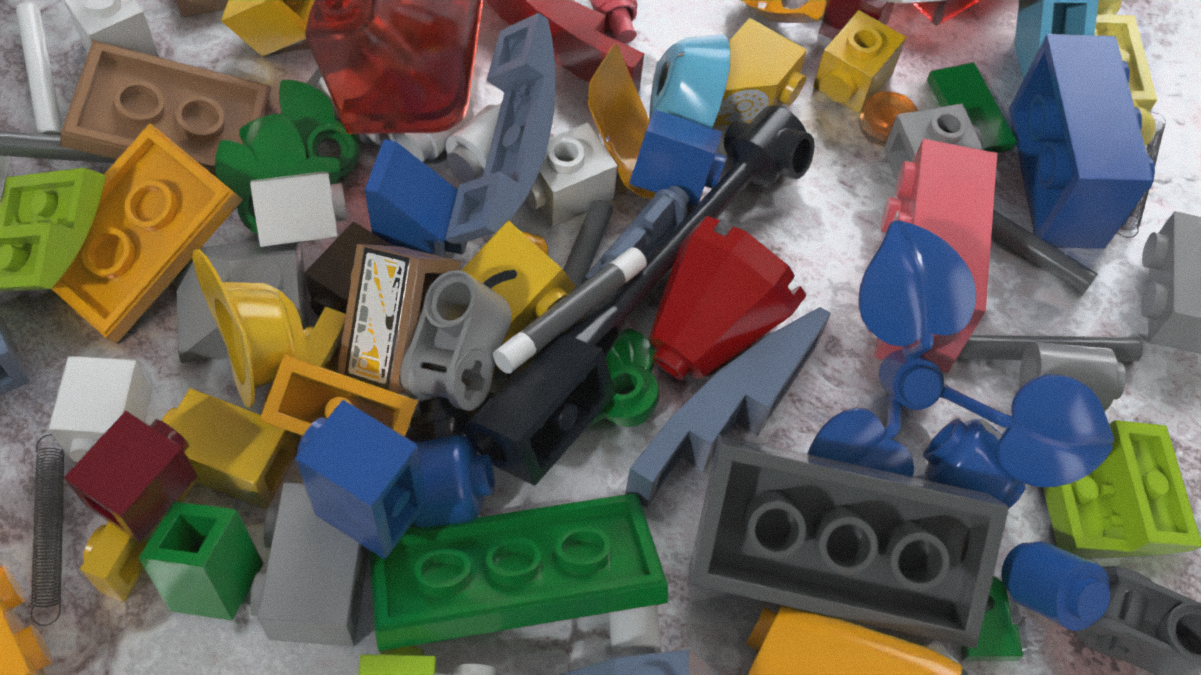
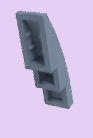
M821 307L811 311L766 336L717 372L670 417L630 467L625 494L637 493L641 505L648 508L681 458L704 471L714 457L718 435L727 437L736 423L758 436L819 344L831 313Z

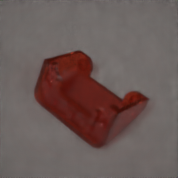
M315 0L310 10L305 37L346 133H436L447 131L457 126L465 118L469 106L483 0Z

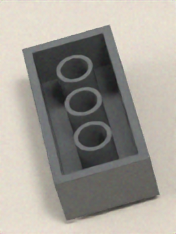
M718 435L690 563V584L977 649L1009 507L990 494Z

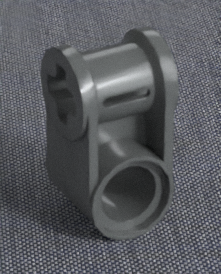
M1104 566L1103 568L1110 582L1109 606L1100 619L1088 628L1076 632L1079 640L1096 652L1109 657L1119 658L1154 675H1201V603L1158 585L1139 572L1123 567ZM1176 633H1180L1190 640L1196 654L1189 652L1180 644Z

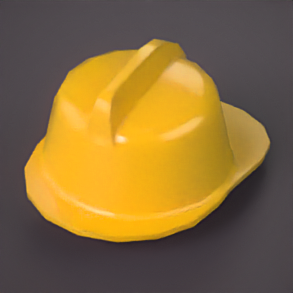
M201 249L193 250L192 259L202 293L226 344L239 395L244 405L252 408L255 402V389L275 380L284 354L308 362L309 354L301 318L294 303L282 291L266 283L222 282L208 257Z

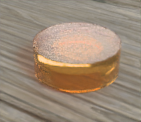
M892 91L878 92L871 95L865 101L859 117V128L864 137L870 142L885 147L897 114L918 111V109L908 97Z

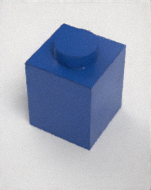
M655 109L647 127L629 184L655 193L660 189L677 186L687 194L689 198L687 204L697 206L704 186L712 189L718 184L727 157L717 153L722 132Z

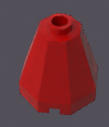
M706 216L695 225L681 243L648 341L657 351L653 355L654 361L663 370L679 380H684L687 374L696 379L706 376L792 316L807 296L801 286L790 291L788 285L795 275L788 264L747 231L734 226L726 236L713 231L720 220L710 216Z

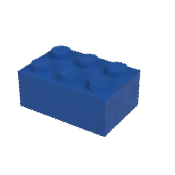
M1046 34L1009 107L1034 235L1055 248L1105 249L1119 228L1127 222L1129 214L1144 193L1150 190L1154 181V161L1146 153L1141 134V112L1137 107H1134L1129 88V66L1126 61H1122L1116 36Z

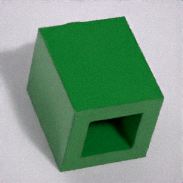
M175 501L138 557L169 611L233 621L253 584L256 574L264 564L237 509Z

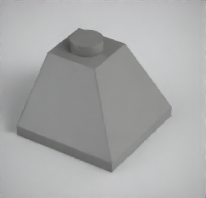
M259 240L202 246V252L208 257L222 282L266 283L282 291L294 303L301 318L303 330L309 326L302 242L260 247ZM191 259L176 276L179 359L181 363L229 357L226 344L202 293L193 259Z

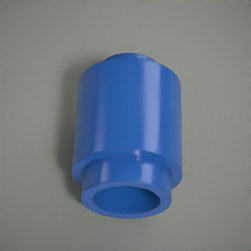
M1044 541L1021 543L1015 546L1004 560L1001 571L1002 583L1006 590L1010 592L1012 599L1017 604L1069 630L1079 631L1088 628L1104 615L1109 606L1110 582L1108 575L1103 567Z

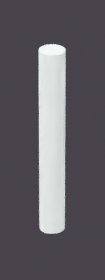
M25 1L17 5L16 13L38 134L60 135L62 124L40 7L34 2Z

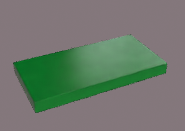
M637 493L477 517L470 523L408 528L386 559L369 550L374 628L378 651L668 603V582Z

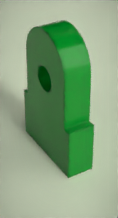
M993 575L987 601L990 610L985 609L977 649L961 645L963 661H1018L1023 657L1018 624L1012 623L1007 590L1003 583Z

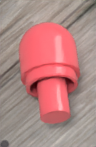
M590 0L592 9L605 15L604 28L612 30L615 40L626 44L635 39L636 31L632 22L637 16L636 0Z

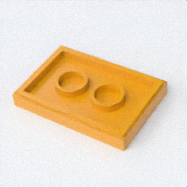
M151 123L148 124L104 174L106 178L102 196L89 233L74 261L65 274L51 288L98 332L115 343H118L188 264L192 259L193 250L201 249L243 201L235 192Z

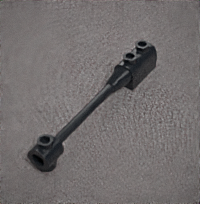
M767 106L750 123L732 122L724 136V150L727 153L731 169L646 259V268L620 287L607 302H603L592 309L510 374L506 373L508 379L495 393L489 391L486 399L478 408L471 411L464 410L465 435L480 455L488 454L492 465L533 486L537 485L616 395L605 358L622 331L625 319L672 269L681 243L694 226L706 216L717 219L748 184L756 187H768L780 175L800 179L808 171L814 156V139L810 133L806 132L802 122L792 112L779 106Z

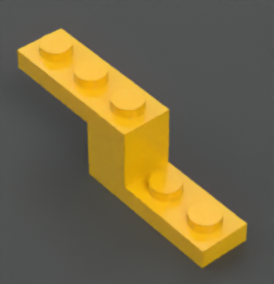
M325 307L315 326H308L303 330L309 354L308 363L337 372L341 336L344 330L346 314ZM272 386L270 387V389H269V391H268V393H267V395H266V397H265L264 404H263V409H264V406H265V404H266V401H267V398H268V396H269V393H270V390H271ZM189 388L178 408H171L162 419L163 422L175 429L188 442L189 447L185 454L198 476L176 502H183L192 485L196 482L267 510L298 454V446L303 436L260 422V414ZM164 516L140 543L109 522L107 525L99 526L93 532L86 544L83 555L84 562L80 570L100 593L125 602L144 570L138 557Z

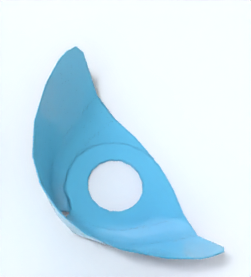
M712 34L686 37L677 41L665 51L656 64L651 91L650 120L656 109L713 129L730 70V45L725 35ZM680 53H685L683 56L677 57ZM669 61L668 75L658 95L660 77L665 65Z

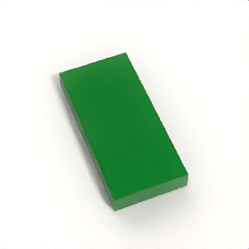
M974 62L930 71L927 81L940 106L963 104L972 125H975L982 135L984 151L1001 153L1013 150L1017 141Z

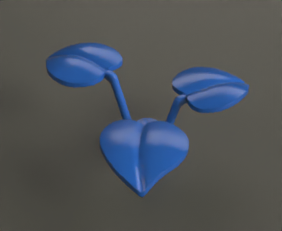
M900 220L890 223L879 249L864 272L858 295L861 319L867 329L887 344L899 347L904 346L903 349L890 353L883 360L879 369L880 384L889 394L884 400V406L888 409V424L884 428L879 418L866 408L856 407L842 411L823 425L816 434L807 454L913 477L914 462L910 451L903 444L893 439L901 429L900 409L903 406L913 410L926 409L936 403L940 397L999 426L1007 428L997 444V461L1012 477L1031 486L1057 487L1075 482L1089 475L1110 454L1114 437L1098 397L1085 384L1069 376L1045 374L1024 384L1014 396L1011 408L1012 416L997 411L944 384V377L939 367L922 356V354L933 347V334H955L963 330L970 322L976 303V288L972 273L961 256L936 234L917 225ZM920 339V341H919L918 343H916V344L913 345V346L911 345V344L915 343L916 341H918V340Z

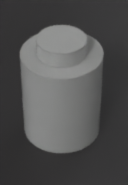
M1032 341L1024 351L1020 366V388L1030 380L1045 374L1069 376L1089 387L1100 400L1104 411L1111 406L1113 400H1118L1122 396L1125 388L1126 373L1124 365L1121 362H1117L1115 353L1110 348Z

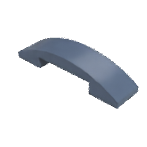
M540 13L499 31L487 81L503 91L504 95L483 177L459 185L445 238L446 241L453 245L496 233L520 208L540 171L550 139L556 89L555 57L548 19Z

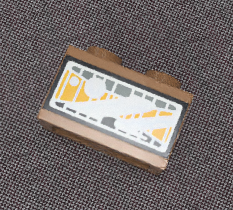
M357 244L354 266L351 272V285L344 330L341 336L337 373L397 394L405 393L400 378L401 364L417 328L424 308L426 293L430 285L440 275L448 271L460 270L461 261L404 247ZM428 363L422 364L423 369L433 370V367Z

